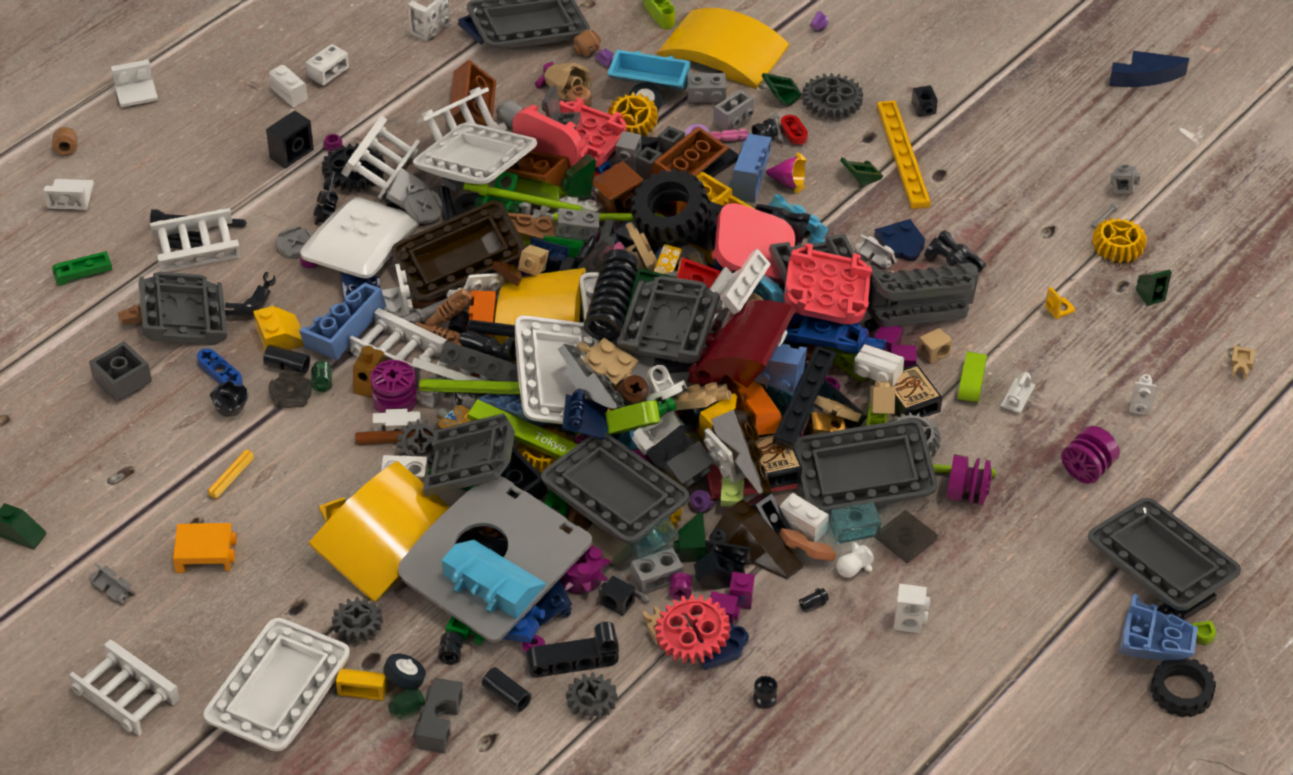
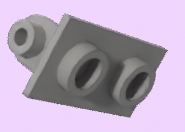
M96 563L94 564L99 570L91 574V583L103 592L110 585L106 594L117 603H124L128 598L129 592L136 595L135 592L129 589L132 584L123 577H120L118 580L114 577L116 572L105 565L104 568H101Z

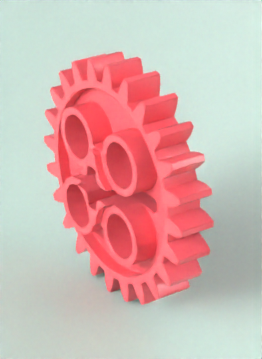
M691 594L690 600H686L682 596V602L680 603L674 599L673 607L666 604V612H659L660 618L656 619L657 627H655L657 643L660 644L661 650H665L666 656L673 654L674 661L682 657L684 664L687 659H691L692 664H695L696 658H699L703 663L704 656L713 659V651L720 654V646L726 647L725 639L730 638L729 631H731L729 616L726 615L725 608L720 609L719 602L712 605L711 597L704 601L703 595H700L698 600H695L694 595ZM694 631H697L698 638H699L703 643H700V642H699V640L697 639V635H696V633H695Z

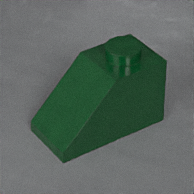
M587 154L565 171L564 178L561 180V189L567 196L590 198L597 162L592 155Z
M1170 269L1157 270L1138 276L1136 291L1147 306L1166 300L1172 274Z
M4 503L0 508V537L35 550L46 536V531L24 510Z
M703 513L695 515L678 530V540H674V551L678 554L680 562H697L706 555Z

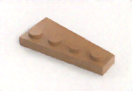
M508 213L523 239L530 241L531 237L543 240L544 235L556 236L557 222L550 220V217L533 218L532 215Z

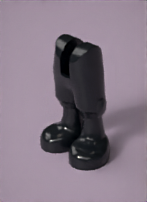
M764 204L756 205V210L785 220L794 231L795 243L800 246L802 245L811 214L791 213L785 208Z
M946 230L940 232L938 238L935 237L931 241L924 254V257L928 260L941 255L946 258L950 266L972 263L978 273L986 267L985 262L967 246L958 244L952 238L951 233Z
M476 331L464 332L459 336V342L464 347L478 350L487 355L493 354L508 362L517 361L515 337H509L504 344H500L494 337Z

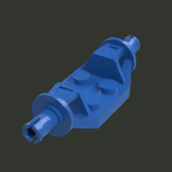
M798 313L792 316L786 328L788 334L784 340L785 343L787 341L798 345L806 343L840 349L842 353L857 355L864 344L881 350L886 349L885 339L868 337V329L863 328L859 323L841 324ZM801 323L798 329H791V325ZM851 331L859 336L858 341L850 339Z

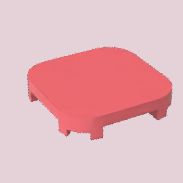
M576 97V101L566 103L561 100L559 102L561 113L580 112L581 120L575 130L586 141V144L581 148V159L587 154L592 155L597 160L596 167H599L616 150V144L622 131L626 132V122L623 120L622 114L616 111L612 116L585 106L584 99Z
M535 105L523 108L514 116L513 133L533 137L537 141V146L531 151L568 157L570 167L581 160V148L586 144L584 137H580L574 129L576 125L571 121L566 125L538 113V106Z
M731 203L725 205L714 222L717 224L712 259H716L723 268L727 267L730 272L732 270L737 271L741 269L751 252L758 249L771 264L764 275L768 276L778 285L784 284L769 252L770 244L790 242V247H794L795 234L792 227L779 217L741 204Z
M805 243L804 247L797 248L796 250L793 249L787 265L784 302L795 307V313L841 324L860 322L864 318L869 304V285L872 274V267L867 266L860 259L861 255L853 253L852 258L820 252L812 250L813 244Z

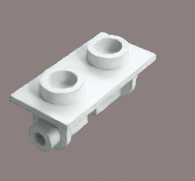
M861 234L863 241L855 246L858 254L867 259L874 254L871 261L882 268H889L892 263L891 261L897 262L894 251L886 245L883 247L875 238L871 236L866 237Z
M1024 372L1018 378H1015L1000 407L1021 414L1035 388V384L1031 383V375Z
M1144 374L1140 377L1139 382H1135L1129 412L1150 415L1157 385L1152 384L1150 375Z

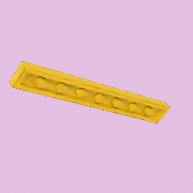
M896 100L877 102V110L910 208H928L931 205V201Z

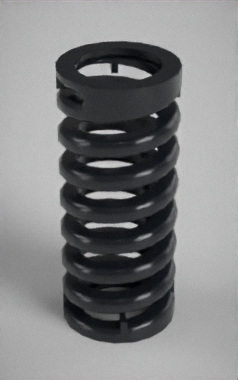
M613 249L606 252L603 256L601 269L599 270L596 286L594 287L586 314L584 330L592 338L600 341L603 338L608 341L617 339L620 336L622 324L625 320L629 299L631 298L636 274L640 266L637 257L626 250ZM614 261H623V262L628 263L629 265L624 264V263L614 262ZM599 325L604 326V327H607V328H614V329H605V328L600 327Z

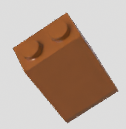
M622 161L613 165L602 174L595 176L592 191L602 205H605L604 207L609 213H631V199L636 188L641 187L640 183L643 179Z

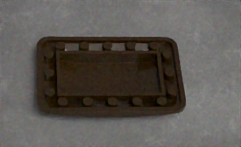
M493 200L395 243L391 251L396 263L400 265L401 271L405 270L407 284L414 298L417 301L424 302L445 295L449 290L463 288L469 275L496 273L492 268L494 261L510 265L519 261L521 252L526 248V245L500 201Z

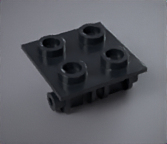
M335 172L332 173L330 179L326 178L323 185L324 191H320L316 202L319 205H316L313 213L316 216L315 225L318 220L324 223L335 212L338 195L336 192L331 191Z
M715 529L712 532L711 540H705L706 554L714 550L742 566H745V564L751 565L750 547L727 544L725 532L722 529Z

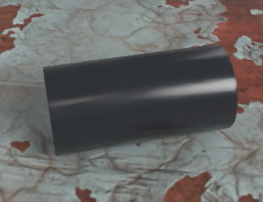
M269 345L263 356L264 365L284 369L285 371L303 376L310 367L311 359L309 355L274 345Z
M497 667L491 668L482 679V686L516 713L522 712L531 701V693Z

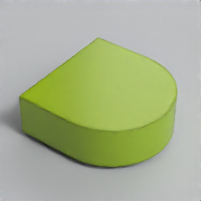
M1212 621L1190 623L1198 627L1196 636L1198 644L1208 645L1214 641L1216 629Z

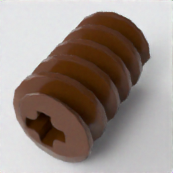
M631 375L615 391L619 392L623 397L624 405L630 406L641 403L648 395L649 388L647 382L641 376Z

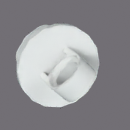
M662 365L653 366L647 372V379L654 393L646 396L645 401L667 399L683 391L687 386L684 380L673 383L666 367ZM655 369H659L663 374V378L660 381H656L653 378V371Z

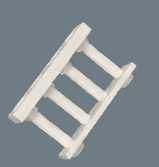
M480 87L469 91L470 96L436 112H433L432 109L421 114L423 118L417 120L418 124L427 121L437 142L442 138V135L433 117L443 113L450 130H453L457 125L449 109L459 106L466 122L476 124L466 104V101L475 98L487 127L503 131L507 130L504 122L498 125L497 122L493 121L481 95L489 91L488 87L482 90Z
M382 115L341 172L346 177L352 171L354 173L358 172L381 187L382 190L378 195L379 199L385 193L388 194L399 169L403 168L409 158L413 159L419 151L416 147L420 142L416 139L411 147L386 131L384 125L388 119ZM376 137H383L407 154L404 158L400 157L377 142L378 139ZM374 148L397 163L398 167L396 170L392 169L371 155L367 149ZM360 159L368 161L389 175V180L386 182L363 167L361 162H359Z
M230 208L150 223L152 237H159L163 254L157 255L160 272H169L241 258L238 239L231 241L227 224L232 223ZM219 226L223 242L211 244L207 228ZM199 230L203 246L191 248L187 231ZM179 233L183 250L171 252L167 235Z
M758 249L751 252L741 269L731 273L727 267L723 268L710 287L711 291L714 293L716 291L720 296L713 321L718 313L726 308H729L733 314L738 313L771 265Z
M380 308L374 312L375 327L362 340L352 335L349 338L351 353L359 357L362 347L369 345L374 349L383 351L386 361L400 360L403 362H407L404 359L415 347L425 350L422 354L423 356L431 358L432 355L440 357L445 341H447V339ZM381 331L391 334L379 348L370 344ZM398 339L408 342L396 356L387 352ZM412 366L415 372L416 384L419 385L421 379L420 368Z
M110 639L104 644L106 659L83 679L74 672L69 674L72 683L71 689L76 695L84 696L121 723L127 732L132 731L137 736L142 735L140 720L161 701H167L174 706L180 700L178 689L175 684ZM116 665L122 669L100 690L90 685L111 666ZM128 677H133L138 681L117 702L107 697ZM144 689H150L155 693L133 714L124 709Z

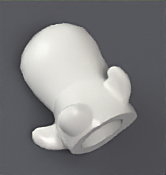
M853 543V552L841 556L836 563L838 573L844 578H851L862 568L869 572L872 571L871 563L874 557L868 547Z

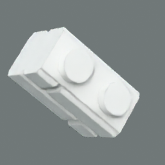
M281 65L269 72L271 89L292 107L308 99L306 83L300 80L285 65Z
M864 344L855 358L854 373L878 382H888L891 386H894L903 373L904 357Z
M792 493L780 505V509L790 528L801 531L810 541L817 542L826 533L829 515L796 494Z

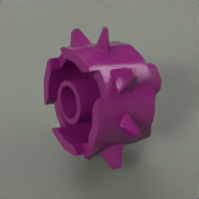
M591 545L559 580L564 589L572 593L581 594V591L587 593L591 590L594 591L600 586L602 581H608V578L603 575V569L611 564L610 559L602 558L601 549Z

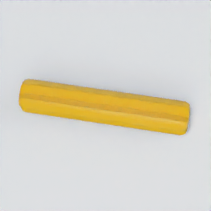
M247 449L244 450L207 490L208 495L217 499L254 459L253 452Z

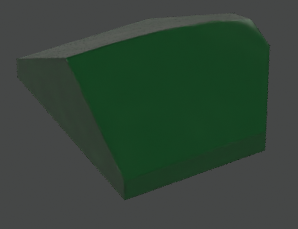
M767 73L761 75L771 92L783 105L791 106L802 96L792 78Z
M844 157L840 159L841 163L862 187L883 178V175L870 161L862 163L847 161Z

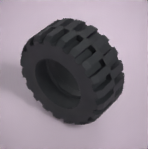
M671 169L668 172L662 170L656 175L654 173L649 176L648 180L644 179L640 183L641 187H637L634 191V196L631 199L633 219L640 234L644 233L648 243L653 246L658 244L659 248H663L664 244L676 248L679 245L684 247L688 245V242L697 240L698 235H702L706 230L705 226H708L710 223L711 207L705 187L698 180V177L693 174L689 175L687 171L681 170V172H678V169ZM671 201L688 203L677 215L671 217L655 215L656 211L665 203Z

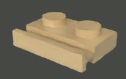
M817 396L814 404L821 407V412L828 415L839 416L856 422L859 421L862 415L837 401Z

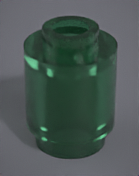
M317 361L311 368V387L315 391L325 392L332 388V367L326 361Z
M410 688L390 697L388 709L392 716L401 719L419 711L422 705H425V700L418 688L414 690Z

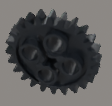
M348 143V147L340 145L341 149L333 148L334 153L328 152V156H324L322 175H324V180H326V178L330 179L332 173L335 172L333 178L334 188L341 186V191L348 188L349 192L355 188L359 192L361 187L364 190H367L368 185L374 187L372 181L358 172L354 173L352 171L348 177L341 174L346 163L358 148V143L353 147L350 143ZM367 149L371 155L385 163L383 155H379L377 150ZM360 159L359 162H361L363 167L381 179L384 178L383 171L368 161Z

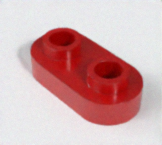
M795 115L783 116L780 128L788 140L795 145L806 143L808 131L800 119Z

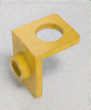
M1052 287L1048 288L1045 307L1055 319L1075 312V308L1065 297L1061 298ZM1061 304L1067 306L1068 309L1061 311Z
M345 497L319 506L326 522L346 502Z

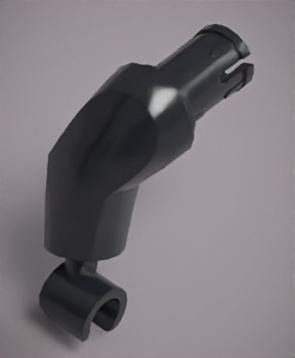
M265 272L263 274V287L258 285L252 297L248 298L244 303L226 302L225 308H233L234 310H225V315L244 316L246 319L254 318L253 311L264 307L271 293L268 288L276 283L275 275L272 280L268 281L266 279L269 273Z

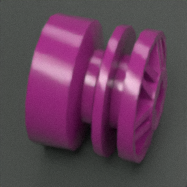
M400 360L384 361L374 367L370 380L375 409L379 413H386L387 409H407L408 412L412 411L417 404V389L413 367L407 362Z
M1093 425L1087 426L1062 451L1061 461L1066 471L1074 479L1086 484L1095 483L1119 458V445L1108 431Z
M954 454L946 499L961 502L965 492L969 493V503L973 504L974 494L980 495L978 505L984 506L992 479L991 460H986L984 469H980V458L976 459L973 467H969L968 456Z

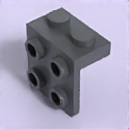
M551 86L542 100V110L545 111L547 117L564 125L571 121L576 125L574 127L576 129L581 120L580 112L561 113L556 86Z

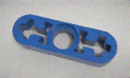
M206 348L198 352V365L219 384L225 383L230 379L236 385H243L241 373L213 349ZM217 368H225L222 372H215Z

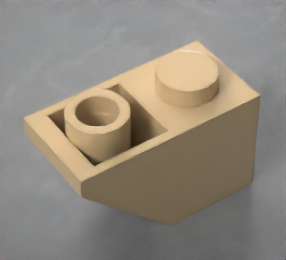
M875 382V386L870 385L872 413L895 414V387L890 386V383Z

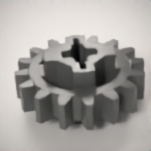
M417 419L416 424L413 425L409 421L408 429L402 427L401 431L403 434H398L397 436L400 442H397L396 447L402 448L399 451V455L416 456L409 451L412 450L419 457H427V462L431 465L433 462L432 457L434 458L435 456L434 448L429 454L426 455L425 453L428 448L433 447L432 442L436 424L428 426V420L421 424L420 420ZM415 431L413 437L406 439L411 432ZM418 436H420V440L423 443L422 451L417 443Z
M356 597L354 602H351L348 598L346 599V605L339 603V610L334 609L332 623L334 632L339 633L340 639L346 636L347 642L355 639L356 643H359L361 638L368 641L369 635L375 637L376 630H381V623H383L381 609L376 607L374 601L368 603V598L359 601V597Z
M594 672L591 673L590 677L582 674L581 680L575 677L574 684L568 685V691H566L567 706L572 708L573 715L579 712L580 719H583L586 715L589 716V721H592L593 716H597L600 720L603 713L609 716L610 709H615V702H617L616 685H611L610 678L604 680L603 674L599 677H595Z

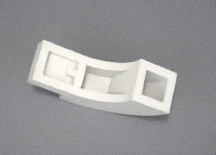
M675 411L668 412L660 418V423L637 429L633 433L632 440L641 452L647 455L646 452L678 426L685 424Z

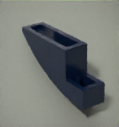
M1133 51L1131 64L1113 62L1109 86L1145 87L1173 81L1186 75L1189 58Z

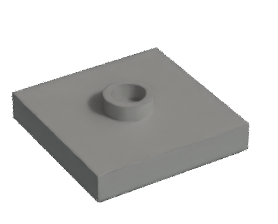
M400 168L386 198L406 209L405 197L411 189L417 186H424L428 190H434V188Z

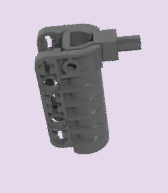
M972 263L956 264L951 267L947 265L940 268L928 267L923 270L919 268L912 271L900 270L894 273L891 271L885 272V270L878 271L875 265L871 266L870 284L872 288L868 296L869 304L867 311L879 326H903L963 319L968 316L969 306L967 304H973L979 273Z

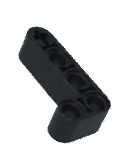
M611 622L597 624L594 628V638L531 647L525 654L529 674L537 678L615 665L619 660V644L614 624Z

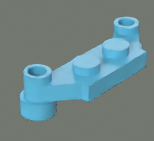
M775 194L771 203H768L769 206L785 208L791 213H806L804 207L785 202L786 199L779 194ZM812 214L807 226V230L811 232L807 242L809 244L825 242L824 238L829 229L819 222L820 219Z

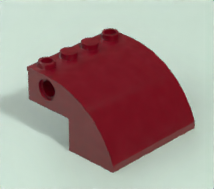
M755 300L746 302L738 313L733 314L729 311L722 320L717 319L711 328L714 331L713 334L709 333L707 336L706 347L703 348L700 360L693 362L687 371L690 373L687 382L693 385L699 384L702 387L712 382L718 383L726 374L748 388L766 367L796 308L776 301Z

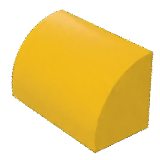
M342 668L339 670L336 679L338 696L384 701L389 680L384 673Z

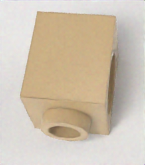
M529 245L521 252L518 270L535 276L539 275L546 268L549 251Z
M938 328L919 338L918 352L929 364H932L950 355L952 339Z

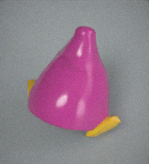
M797 152L796 157L787 159L767 169L766 174L779 183L793 188L794 194L800 193L806 187L803 184L805 179V163L808 161L802 154Z

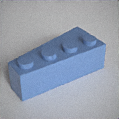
M748 134L746 141H743L741 153H739L734 167L733 179H731L729 187L732 189V195L736 198L755 203L770 155L771 137Z
M364 283L344 297V302L330 307V312L326 315L316 317L312 325L308 328L304 326L299 330L304 347L338 360L350 347L349 338L351 335L358 338L373 322L374 312L378 308L384 310L386 307L382 290Z
M787 344L776 346L766 367L754 381L794 394L804 373L807 347L800 346L799 349L790 348V345Z

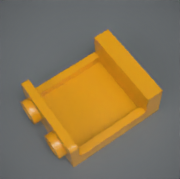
M177 524L173 554L176 573H185L186 564H224L225 571H230L231 563H235V549H233V545H237V533L233 532L232 524Z

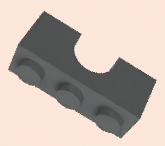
M671 126L663 130L658 135L656 150L646 147L635 157L636 173L648 180L654 161L685 137V132Z
M435 678L433 685L428 687L426 693L427 703L421 707L420 724L415 725L413 738L417 740V749L439 753L446 752L451 737L450 720L439 717L443 714L458 715L463 699L462 682Z

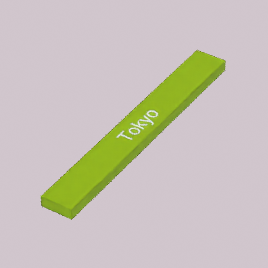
M478 399L467 415V419L475 421L504 413L515 431L514 440L556 459L561 458L578 445Z

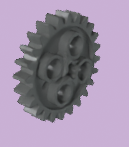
M830 73V76L823 74L822 78L816 75V80L810 78V83L806 82L805 87H803L802 100L803 105H806V109H811V114L817 112L818 117L825 115V119L831 116L835 120L836 116L842 119L843 115L850 117V113L856 114V110H860V106H862L864 93L862 92V87H859V83H854V79L847 80V76L841 78L840 74L834 76L833 73Z

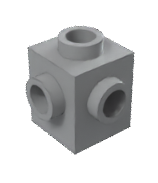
M1123 164L1116 167L1110 178L1111 185H1113V193H1134L1137 185L1140 184V174L1137 173L1136 166Z

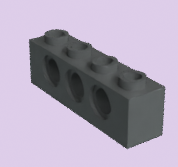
M445 341L439 359L440 362L494 380L519 382L516 363Z

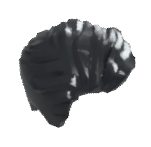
M227 381L216 386L209 396L216 411L227 417L240 414L246 404L249 393L244 385H236L232 381Z

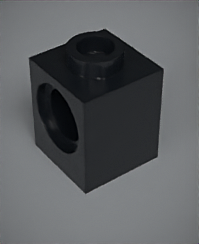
M932 86L913 88L911 103L917 116L936 114L938 99Z
M613 575L599 589L600 605L621 616H624L635 602V587Z

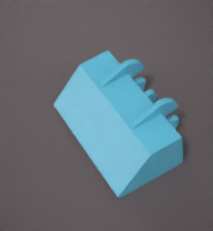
M617 50L607 75L617 80L636 83L649 82L656 86L686 90L688 73H690V61L674 59L673 56L667 58L642 54L641 51Z
M475 540L455 544L441 560L444 575L456 584L453 588L454 591L460 593L466 588L473 595L481 597L488 603L487 611L493 613L499 608L515 619L522 614L546 585L544 581Z

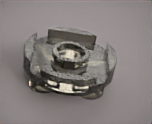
M297 371L282 372L279 374V378L272 379L269 383V395L274 402V406L277 408L304 407L307 405L308 399L312 394L310 379L308 377L306 379L302 373Z

